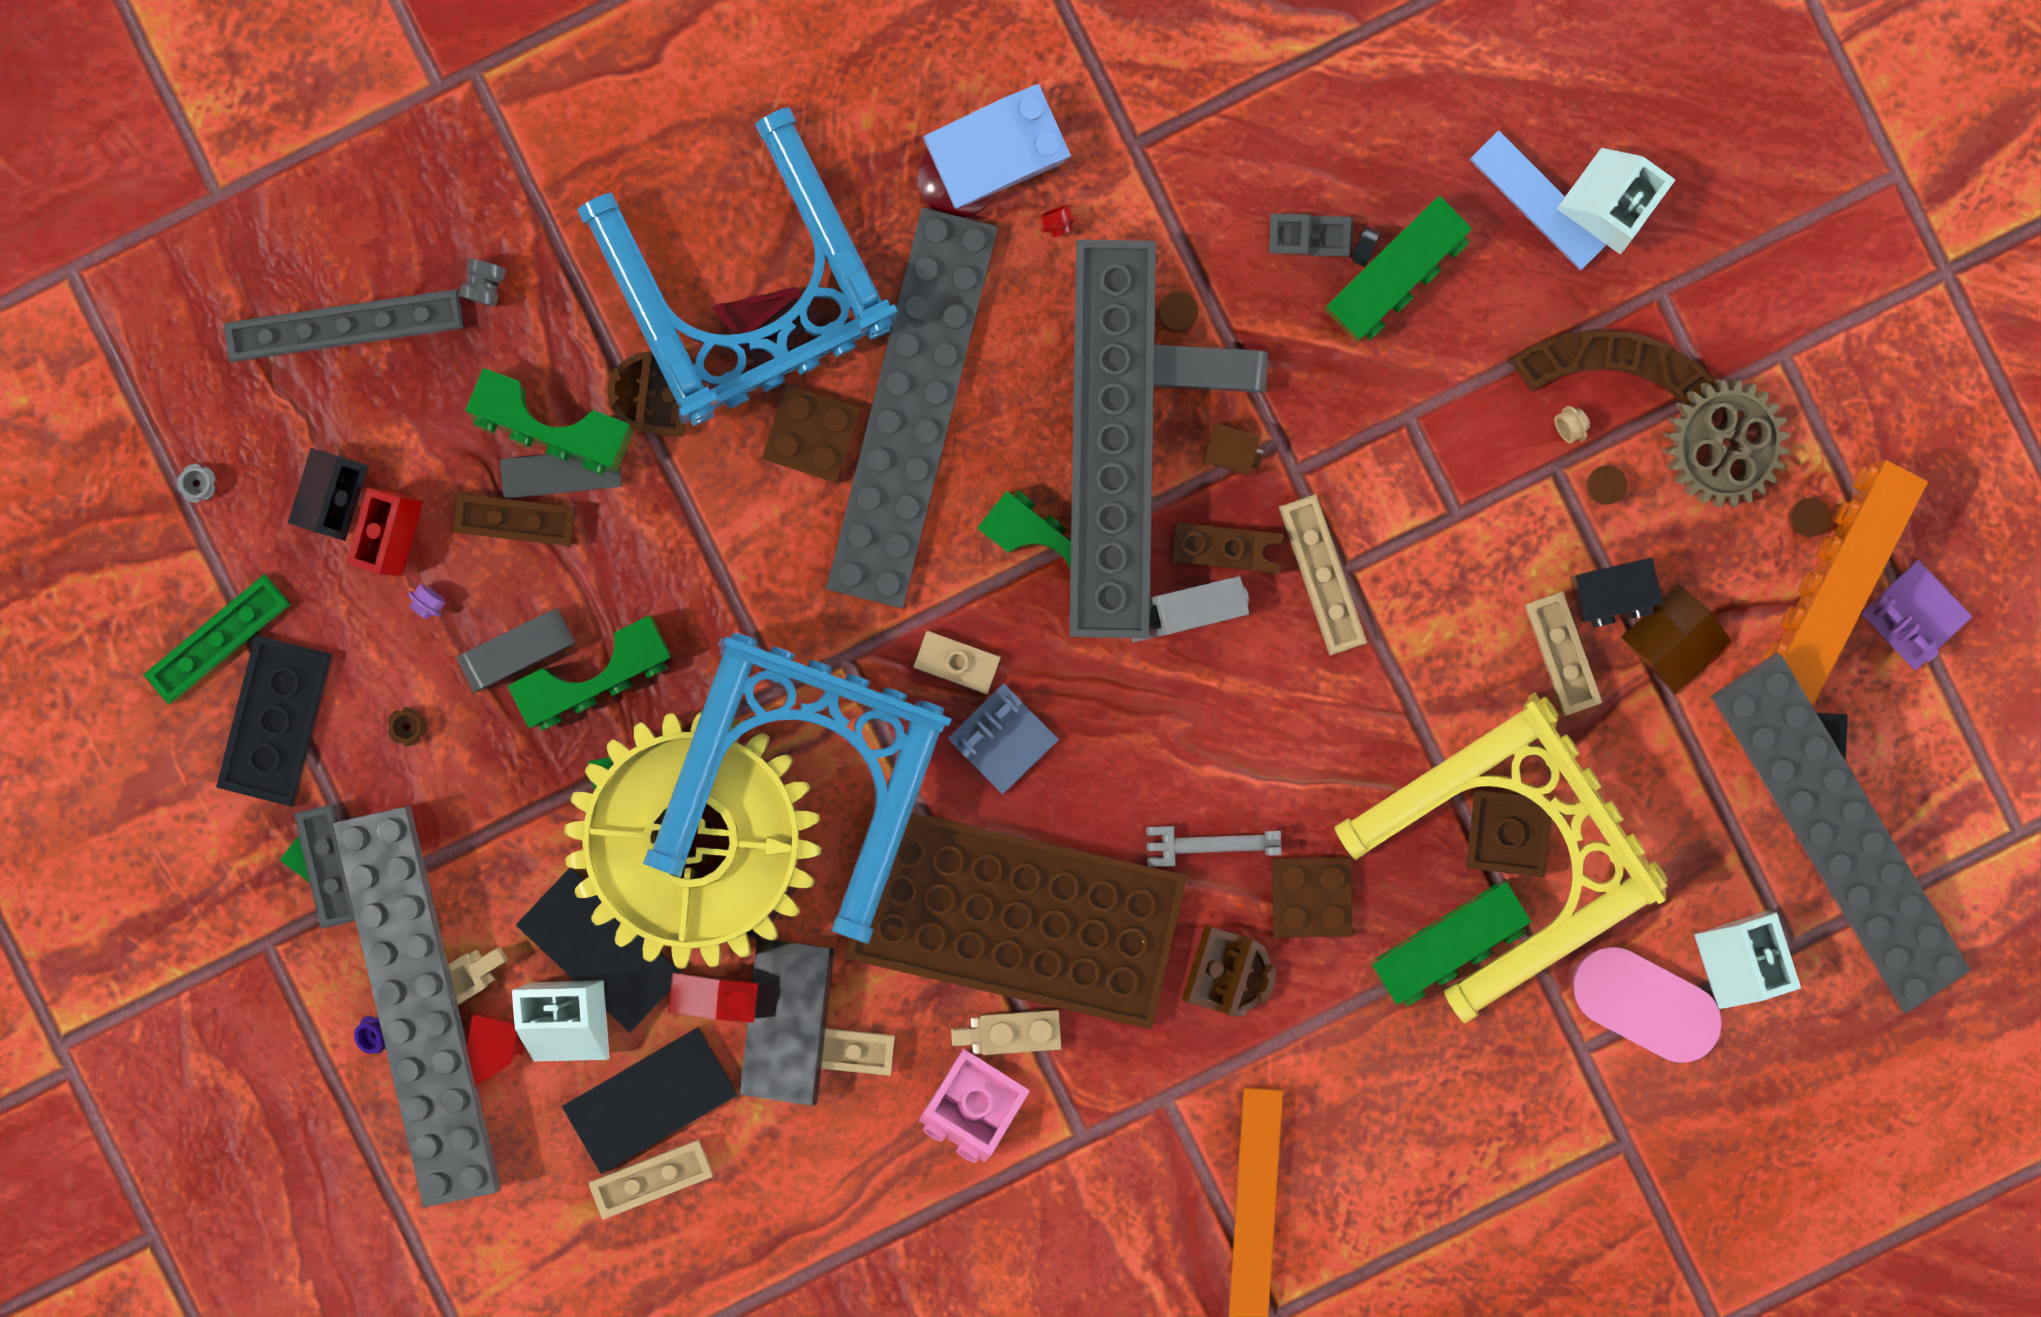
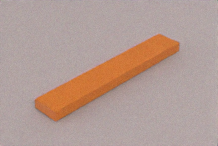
M1243 1087L1228 1317H1268L1283 1102L1282 1089Z

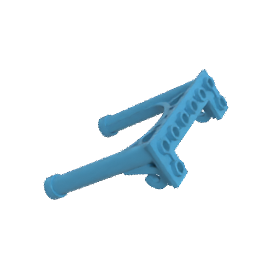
M790 107L780 109L765 116L755 123V127L764 141L810 233L814 246L815 262L811 280L799 301L785 315L763 328L748 333L721 335L704 332L688 325L678 318L665 302L619 210L620 207L613 193L598 196L577 209L583 224L589 225L679 406V419L682 425L691 421L693 426L704 423L714 417V409L724 404L727 405L728 409L741 405L750 399L749 392L761 386L764 392L783 384L785 382L783 376L796 369L800 375L821 365L819 358L833 352L835 357L841 356L856 348L854 341L866 335L869 336L870 340H873L892 330L891 326L898 310L895 304L890 306L887 299L881 300L794 126L797 121ZM825 258L842 293L835 289L819 287ZM813 298H831L839 304L841 314L834 322L820 327L815 326L808 320L807 309ZM849 310H851L855 320L845 324L848 319ZM800 316V323L805 331L820 337L788 352L786 346L787 339L790 333L796 329L793 322ZM677 331L694 341L704 344L697 354L695 365H693ZM778 333L776 344L766 339ZM749 344L750 351L764 350L773 356L774 359L742 374L746 365V355L744 349L740 346ZM714 346L729 348L735 352L738 364L733 371L716 377L710 375L705 370L704 360ZM702 381H704L705 383H707V384H709V385H711V386H717V387H715V388L709 390V389H708V386H707V387H704Z
M735 633L731 634L730 638H721L718 646L721 647L719 655L722 656L653 849H648L643 864L681 877L688 852L721 761L729 747L742 734L758 725L777 720H800L823 726L843 737L859 752L866 762L874 781L876 794L874 814L840 910L831 931L869 944L874 930L870 927L936 742L944 726L950 725L951 718L943 716L944 708L935 704L917 701L916 705L905 702L907 695L887 687H884L883 693L868 689L870 681L847 673L844 680L830 675L832 667L810 660L808 666L794 662L795 654L784 649L772 646L770 653L755 647L757 640L748 636ZM753 666L765 669V671L758 672L749 677ZM769 679L783 685L787 693V699L783 706L766 712L756 702L753 690L760 680ZM790 679L824 691L821 698L816 702L810 704L800 703V710H790L795 704L797 695L795 686ZM742 694H744L745 701L755 713V716L744 720L730 730ZM839 697L873 709L857 718L854 723V732L846 727L850 720L845 718L839 710ZM827 707L831 718L814 712L821 711ZM875 718L891 724L895 731V739L889 747L875 750L869 748L862 735L863 726L868 720ZM899 719L909 724L906 734ZM899 750L886 787L884 774L877 758L893 755Z

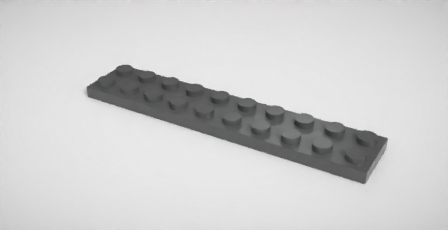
M921 208L897 304L898 312L891 328L827 590L899 608L904 606L998 226Z
M1076 240L1069 637L1149 639L1156 241Z
M1776 652L1710 696L1898 1007L1906 1014L1971 971L1783 656Z
M411 805L333 823L423 1208L497 1193L501 1190L478 1088L477 1086L475 1087L466 1049L465 1033Z

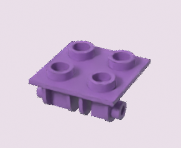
M1919 560L1911 565L1861 613L1915 671L1925 661L1928 663L1934 659L1939 653L1938 649L1972 617Z

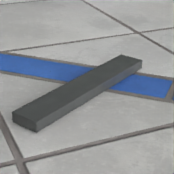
M453 289L226 322L223 324L229 362L234 363L465 329L461 299L458 296L459 290Z

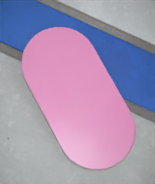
M1620 947L1600 948L1586 955L1575 969L1572 986L1574 998L1580 1010L1593 1021L1669 1061L1686 1063L1704 1057L1717 1043L1721 1033L1722 1021L1719 1008L1713 998L1699 987L1635 953Z

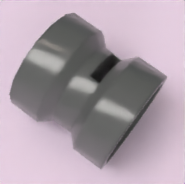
M469 258L466 266L468 277L466 282L461 284L458 296L496 307L499 298L497 293L498 284L504 281L507 269Z

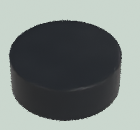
M1369 226L1364 227L1351 258L1352 263L1364 268L1366 267L1380 231Z

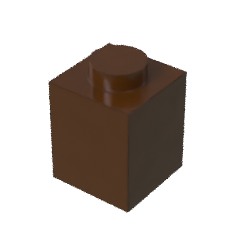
M1215 423L1210 433L1202 463L1248 476L1251 468L1259 469L1265 447L1258 446L1260 436Z

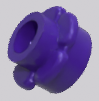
M372 1016L363 1018L354 1032L357 1046L368 1054L381 1053L386 1048L379 1018L374 1019Z

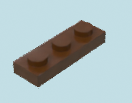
M457 493L453 533L572 547L576 507Z

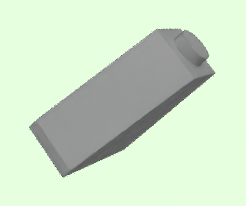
M1238 576L1150 598L1149 639L1249 615L1247 606L1249 596L1246 588L1242 585L1241 577ZM1132 638L1133 643H1134V642H1138V641H1142V640H1147V639Z

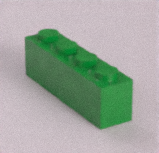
M1439 195L1324 310L1355 342H1358L1363 336L1370 341L1386 325L1381 318L1389 310L1393 309L1396 313H1399L1414 298L1409 291L1419 281L1426 286L1442 270L1437 263L1447 253L1454 258L1470 243L1465 236L1472 228Z
M1501 880L1374 958L1369 963L1392 1001L1396 1005L1404 1002L1406 1006H1409L1426 995L1424 988L1437 981L1439 985H1443L1458 976L1460 973L1457 968L1466 962L1471 961L1475 965L1493 954L1491 947L1504 940L1506 944H1509L1522 937L1526 933L1524 927L1530 924L1531 920L1508 883Z

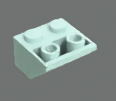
M1601 148L1557 209L1621 255L1674 183L1675 179L1643 156Z
M1766 910L1694 934L1710 987L1719 1009L1764 1001L1801 989L1776 912Z
M603 980L530 982L512 990L515 1030L533 1061L607 1060L610 1058Z

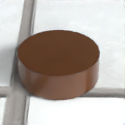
M1185 292L1170 293L1160 304V321L1171 331L1182 332L1188 330L1197 320L1198 305L1195 299Z
M1600 466L1594 469L1587 478V493L1598 504H1614L1625 495L1627 479L1624 473L1615 466Z
M1817 498L1801 499L1792 506L1789 512L1791 528L1803 537L1818 536L1830 524L1831 515L1829 508L1823 501Z

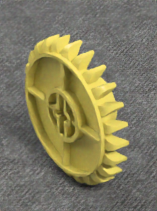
M702 712L696 715L692 723L691 732H683L678 716L675 713H669L664 717L662 725L663 736L655 738L649 727L640 722L634 726V740L637 747L629 750L625 745L616 740H611L607 743L608 754L614 765L608 770L600 765L588 764L585 772L589 779L597 786L594 793L574 792L571 796V802L577 808L586 812L585 820L571 822L564 826V833L566 835L583 841L582 850L573 852L566 857V866L574 869H587L589 876L575 888L576 897L589 898L598 895L602 901L591 917L592 922L595 925H602L614 918L621 922L615 936V943L619 947L628 945L637 935L644 937L643 958L649 962L657 959L664 945L671 946L674 964L677 968L682 969L688 966L693 948L700 947L703 959L710 967L720 965L721 943L728 942L732 950L742 958L751 955L750 942L746 933L751 929L767 940L776 939L778 931L769 914L773 910L787 916H797L799 914L800 908L786 894L789 886L796 888L813 887L815 880L808 873L796 867L797 860L818 856L822 850L815 843L799 839L800 830L810 828L820 821L818 813L795 811L793 803L803 798L810 791L809 783L793 782L784 785L781 778L789 770L794 759L790 755H782L767 763L762 759V756L768 747L770 736L765 733H759L751 738L745 746L738 743V738L729 747L721 761L706 803L721 814L728 830L712 829V821L701 817L698 825V834L729 836V848L696 847V857L689 856V850L685 861L687 864L704 863L709 860V855L726 856L717 870L703 878L697 879L698 868L686 867L684 876L678 877L643 864L648 849H653ZM734 718L730 730L740 724L741 721Z

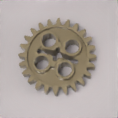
M1716 379L1713 389L1710 384L1702 383L1701 396L1696 392L1689 391L1687 396L1690 404H1676L1677 409L1681 413L1680 418L1668 417L1667 419L1676 427L1674 431L1663 434L1664 437L1673 440V445L1664 448L1663 453L1674 455L1675 458L1666 467L1671 470H1680L1673 481L1678 484L1687 483L1684 493L1693 496L1698 492L1697 501L1707 503L1711 498V503L1714 506L1722 507L1724 501H1726L1727 505L1737 507L1740 497L1743 501L1751 503L1753 502L1752 490L1762 495L1766 494L1763 482L1766 480L1776 483L1777 479L1773 475L1772 470L1774 468L1785 469L1786 467L1777 459L1779 455L1790 453L1789 449L1780 446V441L1790 437V433L1779 431V427L1787 419L1786 417L1774 416L1780 405L1774 402L1766 404L1769 393L1765 391L1756 393L1755 384L1746 383L1742 388V381L1731 379L1728 386L1726 380ZM1721 408L1723 412L1722 422L1717 427H1714L1711 420L1712 414L1716 409ZM1740 410L1742 414L1741 417L1738 418L1737 412ZM1755 423L1757 427L1756 436L1748 442L1746 430L1750 424ZM1724 438L1731 442L1729 448L1722 444ZM1705 444L1708 451L1707 457L1702 463H1698L1696 452L1700 446ZM1739 459L1742 466L1741 472L1738 476L1732 478L1730 473L1731 465L1735 460ZM1716 468V475L1713 476L1712 470Z

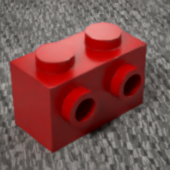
M367 487L346 564L379 575L402 577L423 501L391 490Z

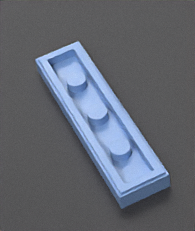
M1499 130L1469 159L1579 270H1582L1606 246L1604 242L1557 209L1565 196Z

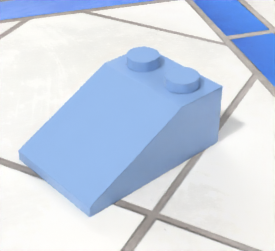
M1039 84L1002 98L923 137L955 209L1054 169L1071 156Z

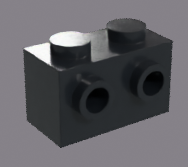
M311 448L288 523L346 541L369 465Z
M1653 558L1641 559L1570 576L1580 622L1591 621L1593 628L1616 623L1614 615L1629 612L1631 619L1654 614L1653 606L1663 604Z

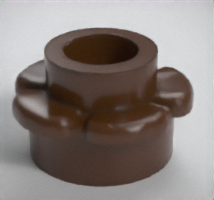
M405 707L402 711L396 710L388 719V734L395 743L401 742L405 746L415 745L420 741V736L426 732L427 725L425 719L419 716L418 710L411 707ZM405 723L410 724L409 730H404L403 725Z

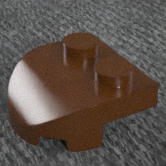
M652 352L633 354L620 363L613 370L607 389L610 407L618 419L630 424L632 429L640 432L684 437L685 424L682 425L679 419V406Z
M1205 925L1181 1000L1230 1016L1247 1015L1246 1012L1258 1004L1263 1005L1270 997L1274 988L1276 970L1266 953L1267 949L1262 944L1242 935Z

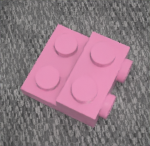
M963 1049L918 1121L925 1124L923 1131L931 1138L940 1142L947 1138L958 1145L956 1152L964 1159L976 1163L978 1159L985 1162L994 1152L1030 1090Z

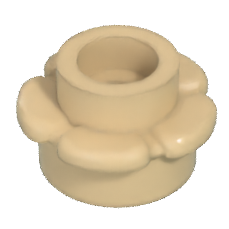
M1566 406L1562 409V413L1555 416L1554 419L1560 436L1568 443H1573L1578 439L1580 441L1586 440V431L1590 428L1587 415L1580 408L1574 409L1572 406Z

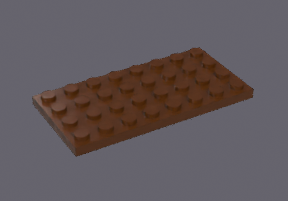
M911 812L870 927L874 929L870 942L866 944L849 938L845 959L1152 1029L1187 875Z

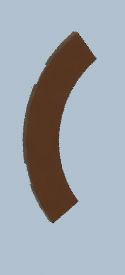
M1585 330L1564 334L1535 344L1509 359V362L1531 392L1541 385L1567 374L1587 370H1609L1635 375L1648 380L1674 396L1681 404L1689 405L1690 401L1687 392H1696L1701 396V384H1710L1714 389L1716 381L1700 364L1671 348L1668 344L1647 336L1624 331Z

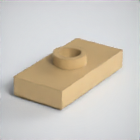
M926 631L913 668L988 694L1001 657Z

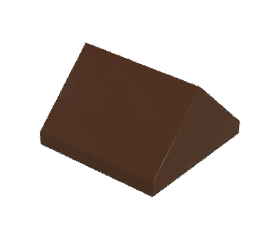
M1676 584L1662 598L1663 604L1653 606L1654 614L1641 617L1620 637L1673 695L1732 641L1714 614L1679 584Z

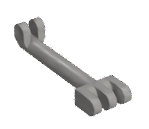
M1174 826L1146 827V835H1162V842L1147 843V851H1163V858L1151 857L1147 859L1149 867L1175 866V854L1265 850V855H1282L1281 831H1265L1264 835L1174 838Z

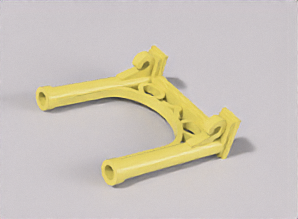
M1536 692L1528 697L1521 712L1352 821L1348 818L1335 826V831L1349 854L1357 860L1378 844L1458 793L1475 787L1494 786L1510 789L1528 797L1544 809L1560 829L1567 843L1572 862V887L1568 900L1560 914L1545 928L1444 990V994L1452 1009L1465 1024L1477 1017L1480 1009L1648 903L1651 905L1657 901L1658 904H1661L1666 900V887H1668L1666 881L1668 879L1656 860L1651 863L1648 862L1644 856L1646 854L1644 848L1633 833L1627 837L1619 825L1624 820L1619 810L1611 800L1607 803L1603 801L1597 792L1602 787L1597 777L1589 767L1583 770L1575 759L1580 753L1567 734L1561 737L1557 732L1556 722L1559 715L1546 696L1540 700ZM1539 738L1544 747L1529 744ZM1511 755H1515L1512 761V777L1483 774ZM1528 755L1542 757L1551 770L1550 781L1542 786H1534L1523 782L1520 772L1522 759ZM1561 771L1580 801L1567 803L1560 800L1556 795L1550 800L1544 794L1550 793L1557 786ZM1563 814L1574 815L1571 826ZM1590 815L1607 842L1593 840L1585 843L1580 850L1578 841L1584 839L1581 832V824L1584 818ZM1602 851L1609 856L1610 861L1615 866V874L1610 880L1599 882L1583 873L1584 859L1589 852ZM1623 867H1625L1631 877L1621 882ZM1582 885L1596 892H1606L1574 912L1580 898Z

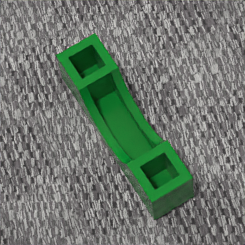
M484 367L465 410L470 418L474 420L472 425L491 434H494L496 429L510 434L509 440L527 448H531L532 443L547 448L545 454L563 462H567L569 457L583 462L581 466L583 469L599 476H604L605 471L617 474L634 433L630 424L592 410L581 421L570 426L551 427L544 425L530 416L526 405V390L520 381Z
M1018 490L1014 495L1006 491L977 527L980 532L1007 553L1025 545L1049 547L1064 558L1071 570V541L1063 536L1067 529L1050 515H1047L1043 520L1035 514L1032 509L1036 504Z
M648 615L614 632L612 658L608 666L595 678L581 683L569 682L557 677L547 668H542L508 685V688L528 728L538 725L542 732L562 722L559 714L571 708H574L576 714L598 704L595 696L609 690L611 696H614L633 686L630 681L631 678L644 672L648 679L668 669L665 661L673 658L653 616Z

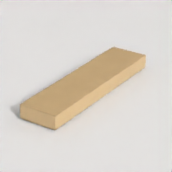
M1317 494L1278 507L1329 656L1366 644L1367 641Z

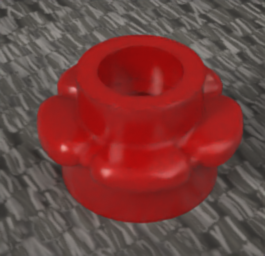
M1069 205L1053 208L1040 215L1043 224L1041 231L1044 233L1050 232L1052 237L1064 235L1074 229L1072 223L1077 220L1078 216L1072 214Z

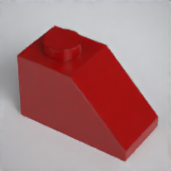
M672 972L668 1012L713 1020L754 1023L758 983L746 978Z
M478 1011L473 1015L466 1049L475 1087L510 1065L515 1060L516 1054L523 1056L525 1046L515 1030L514 1019Z

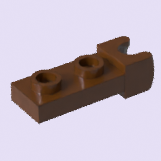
M1177 522L1172 562L1280 574L1281 568L1279 564L1265 560L1263 552L1269 545H1281L1284 542V535Z

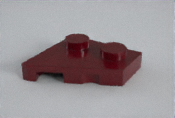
M792 287L769 294L716 304L712 309L733 334H742L758 330L775 322L793 308L803 294L797 287ZM810 304L807 309V317L812 324H815L821 319V316ZM800 316L793 322L796 329L790 333L786 346L805 332L800 323ZM778 333L766 339L776 344ZM749 344L742 345L759 366L773 358L771 354L764 350L750 351Z

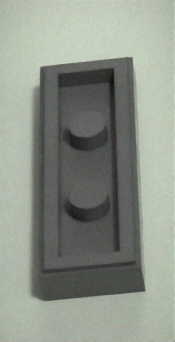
M549 455L500 459L504 499L623 487L621 467H619L616 475L605 471L604 476H599L581 467L583 462L571 457L568 458L567 462L557 460Z
M335 804L294 813L320 928L323 929L356 921L333 823L339 822Z

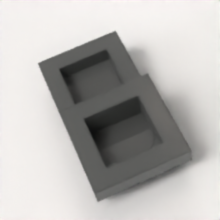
M1271 214L1269 253L1352 258L1354 218L1311 216L1310 214Z

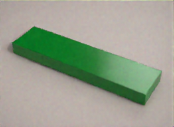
M264 574L143 675L164 701L171 705L292 604L269 576Z

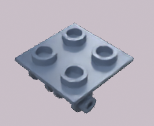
M1004 683L948 737L956 748L1002 794L1059 740Z

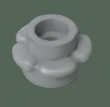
M190 464L178 476L177 488L183 493L184 499L192 503H198L201 499L208 500L214 494L216 478L210 468H202L199 464ZM195 480L200 481L199 487L193 485Z

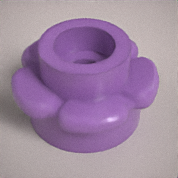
M420 584L414 592L410 591L408 593L409 597L413 600L409 606L417 614L425 619H429L431 615L441 616L440 610L446 602L431 588Z

